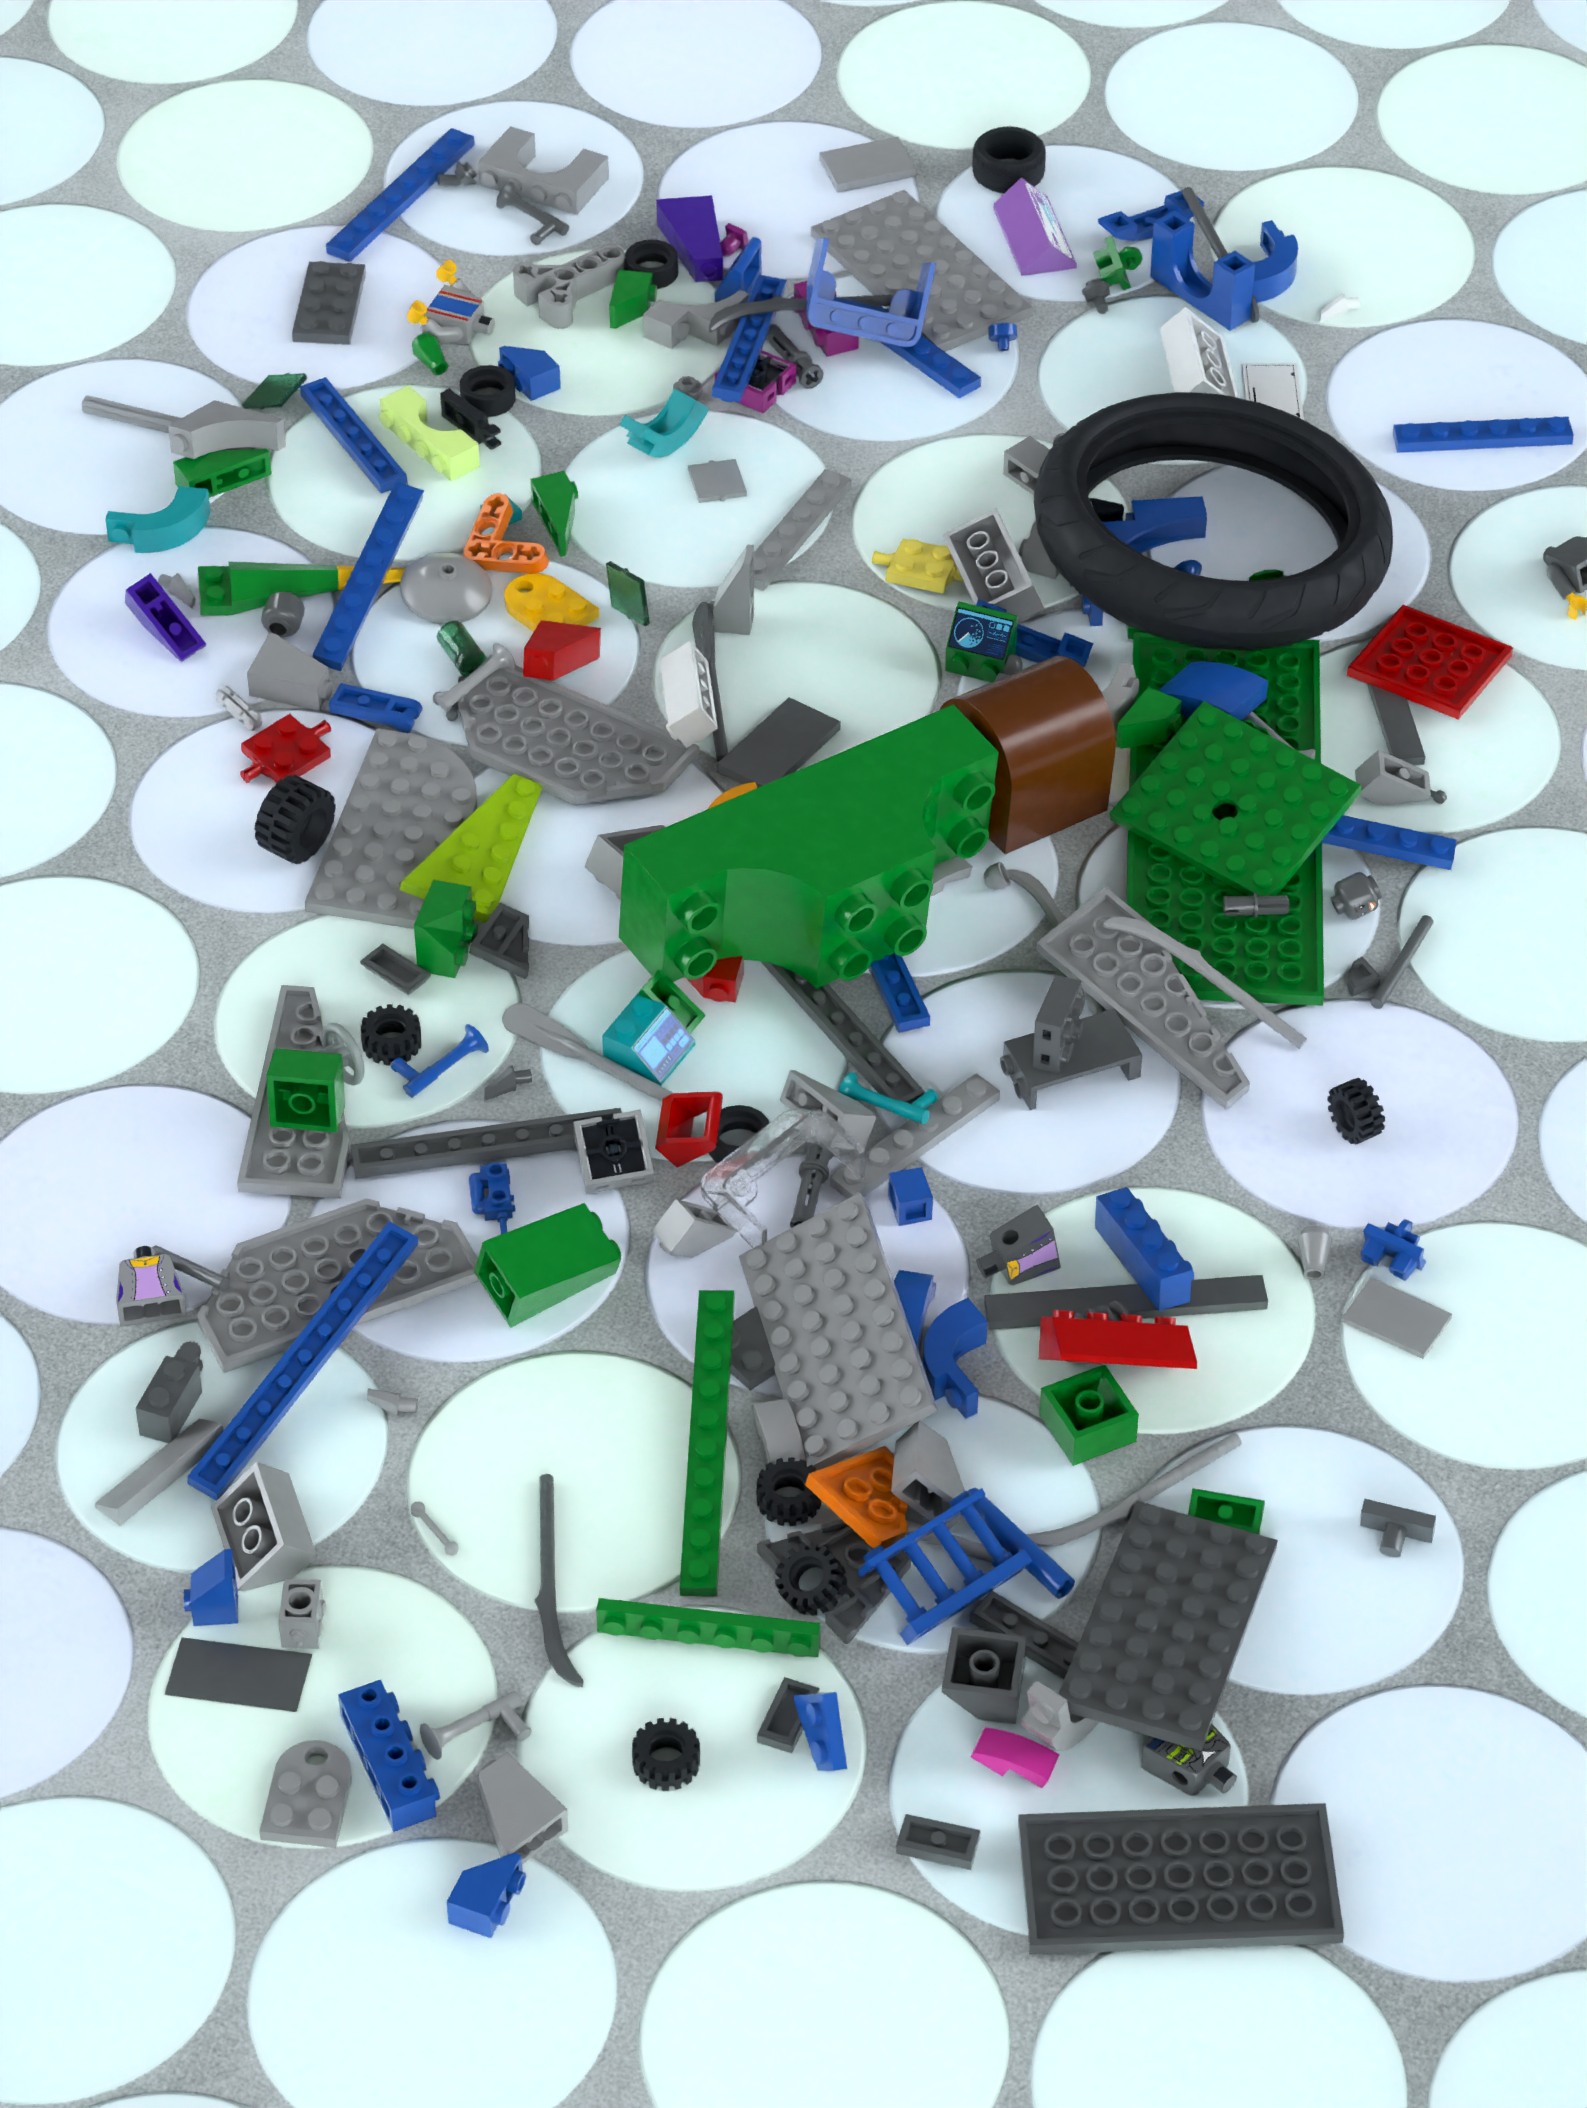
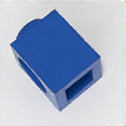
M923 1168L904 1169L889 1173L888 1197L898 1225L902 1226L932 1220L933 1196Z

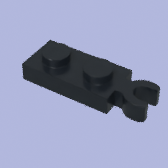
M450 388L440 393L441 415L443 418L464 431L477 443L483 442L491 450L501 445V441L495 437L501 433V430L495 424L490 425L488 423V418L483 411L475 408L464 397L459 396Z

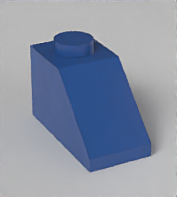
M224 1549L191 1573L190 1589H184L185 1612L191 1611L193 1626L238 1624V1587L232 1549Z

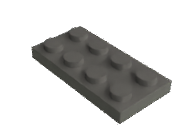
M324 261L308 263L292 330L293 342L350 345L366 276L365 264L328 263Z

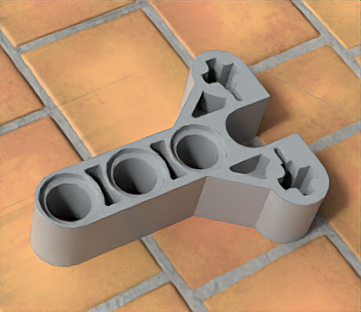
M608 243L562 265H535L530 262L518 263L513 268L514 295L527 307L538 302L539 317L551 327L557 329L567 328L573 323V310L577 301L615 283L618 270H625L624 248L619 244Z

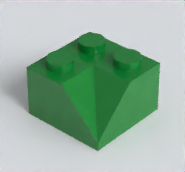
M438 880L432 881L414 923L417 965L431 974L456 978L460 966L466 965L469 944L474 941L478 933V925L474 924L473 921L476 913V901L472 900L471 886Z
M1105 1364L1041 1388L1039 1415L1072 1466L1137 1442L1139 1414Z

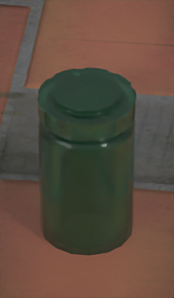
M450 621L439 629L437 641L460 674L469 677L487 659L485 654L462 622Z

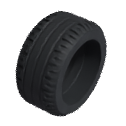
M998 127L983 133L975 141L972 171L976 180L985 188L1004 194L1021 177L1034 187L1043 179L1046 149L1042 140L1033 132L1019 127ZM1002 159H1014L1017 161H1003Z

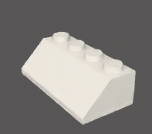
M1186 307L1160 327L1163 340L1161 344L1166 353L1167 359L1165 361L1170 370V382L1174 386L1175 392L1210 393L1239 398L1223 336Z

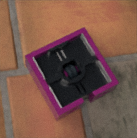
M761 350L741 402L737 403L764 413L777 401V395L783 396L796 383V364ZM717 372L716 374H714L715 380H716V377H717V375H718V372Z

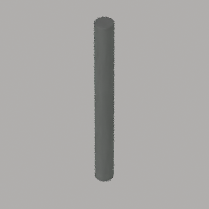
M1423 915L1373 996L1371 1005L1374 1008L1381 1009L1433 925L1434 921L1430 916Z

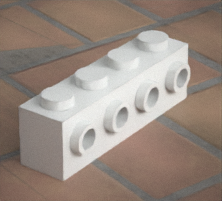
M691 640L660 659L661 673L659 674L664 688L661 692L666 704L664 712L668 719L666 724L667 731L674 740L679 739L686 748L694 743L705 740L710 733L718 729L709 664Z

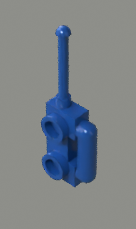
M493 1162L489 1165L479 1166L480 1172L469 1176L472 1211L477 1215L484 1214L485 1221L498 1220L501 1234L508 1232L506 1222L508 1219L513 1218L512 1212H516L515 1205L511 1204L514 1201V1195H510L509 1184L511 1183L507 1163ZM488 1188V1197L484 1198V1189Z

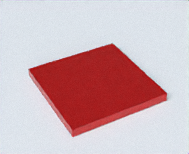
M1402 605L1348 666L1347 676L1407 698V700L1459 720L1512 657L1514 647Z

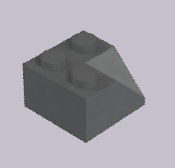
M952 1627L942 1693L979 1720L1016 1724L1025 1668L1027 1636Z

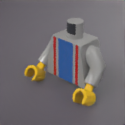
M446 260L443 266L438 268L436 277L441 282H449L450 286L444 285L428 308L421 301H414L407 313V319L412 324L420 323L422 333H430L436 336L439 344L468 345L477 332L491 335L495 327V319L484 316V303L482 299L476 297L460 278H455L456 264L451 260Z

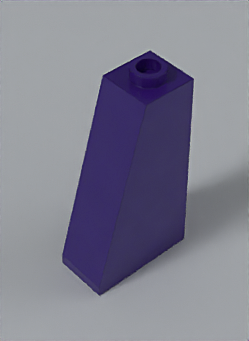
M712 195L656 199L657 226L668 243L676 249L678 258L694 282L723 280V255Z

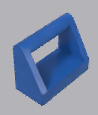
M752 237L734 260L715 291V302L724 300L739 290L750 295L758 275H762V251L759 238Z

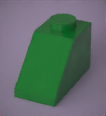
M618 270L609 304L610 328L616 329L642 317L650 308L651 302H656L657 285L652 284V273Z
M1148 687L1118 722L1116 747L1124 749L1165 742L1172 732H1177L1182 725V700Z

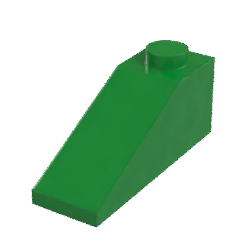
M266 448L214 451L195 459L184 457L173 461L176 486L208 489L209 498L272 475L270 453Z
M565 471L532 478L530 483L531 502L560 557L567 555L575 515V499H578V490L575 482H570Z

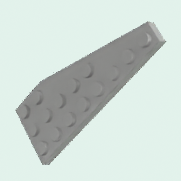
M281 985L237 1180L238 1192L341 1198L351 1149L344 1112L337 1133L271 1127L269 1119L266 1074L274 1049L318 1052L323 1049V1025L314 987Z

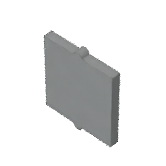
M736 459L716 462L710 460L709 463L688 465V472L698 503L717 500L723 502L726 499L747 496Z

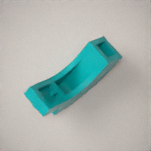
M674 388L666 405L653 420L647 423H639L624 415L619 425L629 431L627 437H629L627 444L651 457L661 458L672 454L688 442L701 425L710 408Z
M179 486L172 503L155 513L133 514L108 511L105 518L108 542L134 544L135 553L161 552L187 543L200 533L208 521L211 513L208 489Z

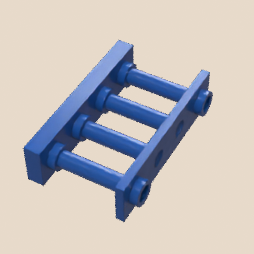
M982 1488L972 1495L967 1490L949 1502L952 1506L950 1509L887 1549L879 1545L863 1557L866 1563L857 1571L859 1576L862 1578L876 1569L908 1616L905 1618L908 1625L899 1633L907 1646L984 1597L991 1590L993 1591L1021 1573L1032 1562L1025 1549L1014 1556L1010 1551L1005 1552L974 1506L986 1495ZM961 1514L994 1560L991 1563L994 1569L986 1574L981 1569L977 1571L946 1526L948 1522ZM931 1533H934L965 1578L963 1583L966 1587L958 1592H955L953 1588L948 1589L917 1544V1542ZM903 1551L906 1552L937 1597L934 1600L937 1605L928 1611L924 1606L919 1607L888 1562Z

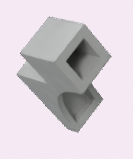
M739 290L724 300L705 305H679L659 299L643 314L644 338L673 349L678 343L685 340L689 334L714 346H718L737 329L741 318L732 320L715 331L709 332L711 319L715 313L725 307L747 303L749 293Z

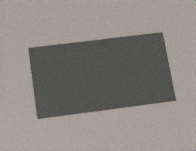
M181 1637L164 1695L297 1712L312 1654Z

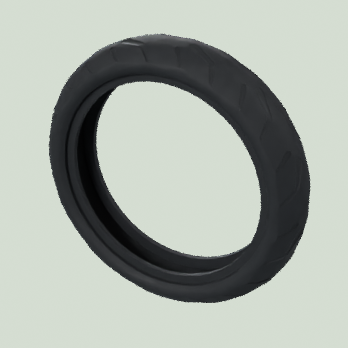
M1173 392L1137 397L1100 409L1079 421L1077 425L1072 426L1054 444L1040 468L1034 491L1033 502L1037 532L1044 549L1058 572L1081 595L1105 613L1128 626L1159 638L1207 649L1259 650L1293 645L1323 635L1324 632H1329L1341 626L1360 612L1380 587L1391 562L1393 529L1390 510L1373 476L1356 456L1331 435L1295 415L1259 402L1210 393ZM1169 460H1197L1230 465L1269 478L1302 497L1327 522L1336 538L1338 548L1331 556L1314 567L1281 578L1238 581L1194 575L1156 562L1122 542L1100 520L1091 505L1088 495L1108 477L1122 470L1146 463Z

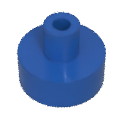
M1012 323L990 325L988 327L989 340L998 342L999 351L1009 350V341L1018 338L1017 325Z

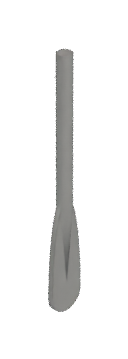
M513 1004L503 1014L502 1022L505 1029L526 1041L570 1058L584 1060L661 1102L664 1097L673 1093L590 1049L566 1027L528 1004Z

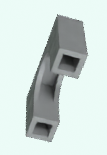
M512 126L505 131L478 161L479 185L500 191L505 184L513 182L515 184V192L519 197L575 215L580 213L609 179L608 156L587 149H583L567 167L556 172L539 173L526 169L528 164L536 157L535 133Z

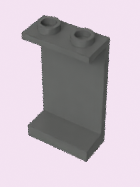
M1115 1009L1082 1018L1084 1025L1079 1039H1073L1074 1047L1069 1062H1063L1059 1074L1033 1068L1034 1033L1004 1041L1003 1056L1000 1057L1002 1071L1005 1076H1010L1017 1097L1019 1099L1023 1098L1029 1110L1036 1109L1037 1090L1109 1068L1120 1066L1128 1081L1141 1077L1142 1053Z

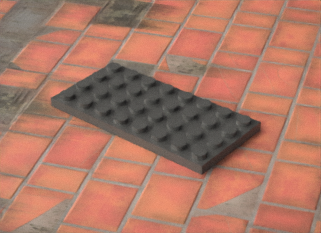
M1137 1501L1058 1695L1067 1700L1069 1713L1202 1751L1274 1558L1278 1540Z
M1326 1803L1018 1814L1030 1955L1343 1943L1344 1929Z

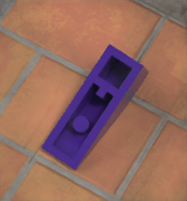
M151 573L126 589L125 604L142 626L180 662H183L206 646V642Z

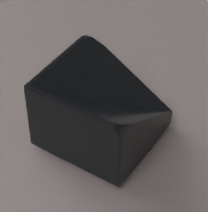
M1089 498L1094 511L1102 522L1123 521V504Z

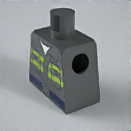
M1213 1724L1202 1751L1154 1737L1143 1745L1141 1768L1189 1796L1197 1795L1209 1783L1225 1794L1233 1787L1237 1780V1775L1227 1768L1231 1745Z

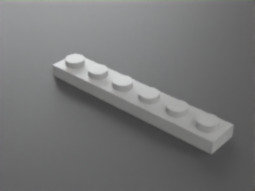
M826 469L820 474L754 552V588L764 591L850 490L851 478Z
M975 1073L926 1108L930 1112L926 1124L923 1125L909 1120L831 1175L830 1186L846 1199L859 1192L863 1197L887 1181L889 1173L904 1169L1000 1100V1090Z

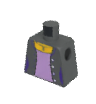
M1038 1205L992 1231L989 1236L993 1252L976 1259L978 1268L984 1278L1001 1271L1010 1285H1016L1061 1268L1054 1229Z

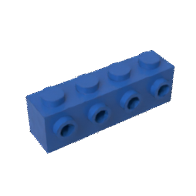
M1128 1187L1096 1196L1095 1229L1157 1310L1162 1311L1190 1302L1191 1281L1194 1280L1193 1268L1190 1262L1185 1261L1178 1253L1174 1242L1167 1239L1161 1231L1157 1220L1149 1216L1142 1201L1138 1198L1136 1199Z
M380 1679L338 1694L340 1716L393 1832L437 1817L435 1801L440 1799L438 1787L433 1778L427 1779L424 1773L426 1763L420 1749L414 1750L410 1743L413 1741L412 1733L406 1720L400 1721L397 1713H400L393 1691L387 1693Z

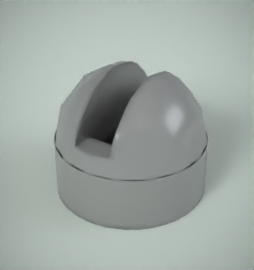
M1002 862L989 866L984 872L985 884L993 890L1003 889L1011 884L1007 869Z

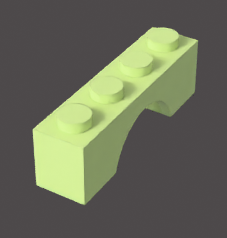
M409 385L380 399L381 412L379 418L383 426L394 432L403 443H407L416 451L419 457L428 461L438 473H442L450 481H453L480 467L478 443L461 429L441 431L426 426V399Z

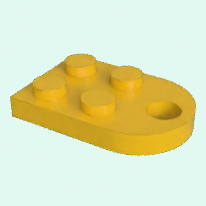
M526 574L517 577L507 585L504 591L506 611L533 632L541 620L587 626L599 618V608L556 578L546 574ZM520 590H530L526 593L519 592Z

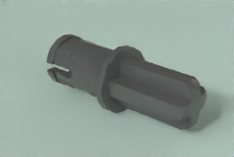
M1253 893L1252 896H1223L1224 917L1246 915L1257 918L1258 915L1287 914L1289 911V899L1286 895L1257 896V893Z

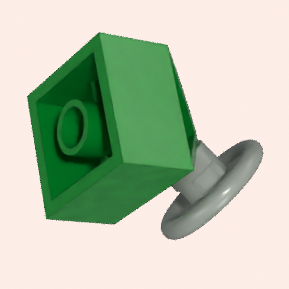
M332 1022L324 1027L322 1033L323 1049L318 1052L274 1049L266 1074L271 1127L338 1132L345 1109L344 1082L355 1086L360 1084L364 1078V1062L359 1047L352 1035L342 1025ZM349 1066L352 1068L354 1075L348 1073L344 1067Z

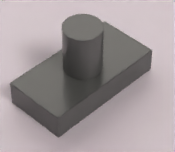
M1364 1498L1360 1526L1383 1531L1379 1551L1390 1557L1401 1556L1405 1537L1432 1543L1435 1533L1436 1516Z

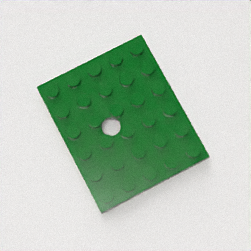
M1203 701L1109 814L1111 821L1247 896H1252L1253 893H1257V896H1277L1356 800L1362 790L1361 784ZM1223 803L1233 804L1238 809V813L1234 818L1226 817L1222 820L1216 819L1213 811L1218 805Z

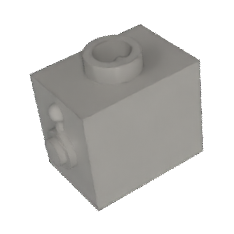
M284 1579L278 1619L282 1648L319 1649L320 1637L324 1628L323 1617L326 1612L321 1580Z

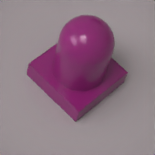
M728 223L725 226L727 236L720 242L723 256H731L738 248L743 250L748 243L747 231Z

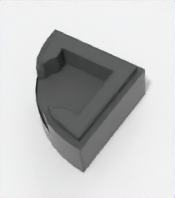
M1360 957L1353 962L1347 977L1348 990L1352 997L1379 986L1381 976L1363 957Z

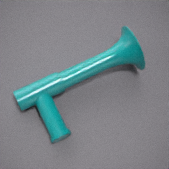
M853 1072L848 1073L844 1077L838 1092L854 1100L872 1104L923 1125L927 1123L930 1112L926 1108L938 1100L937 1093L932 1089H927L912 1104L895 1100L862 1087L858 1083L856 1073Z

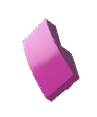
M985 1727L970 1757L1002 1777L1011 1769L1038 1787L1043 1788L1049 1781L1060 1754L1023 1736Z

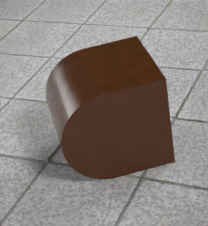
M1054 656L952 698L940 707L939 710L954 704L999 752L994 783L995 794L992 798L988 832L989 840L1004 854L1108 810L1116 749L1114 725L1108 705L1098 685L1089 673L1074 660L1064 656Z

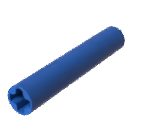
M977 1488L968 1490L970 1495L978 1491ZM986 1496L974 1506L1000 1545L1007 1552L1010 1551L1014 1556L1025 1549L1032 1559V1562L1025 1569L1057 1599H1060L1072 1590L1075 1580Z

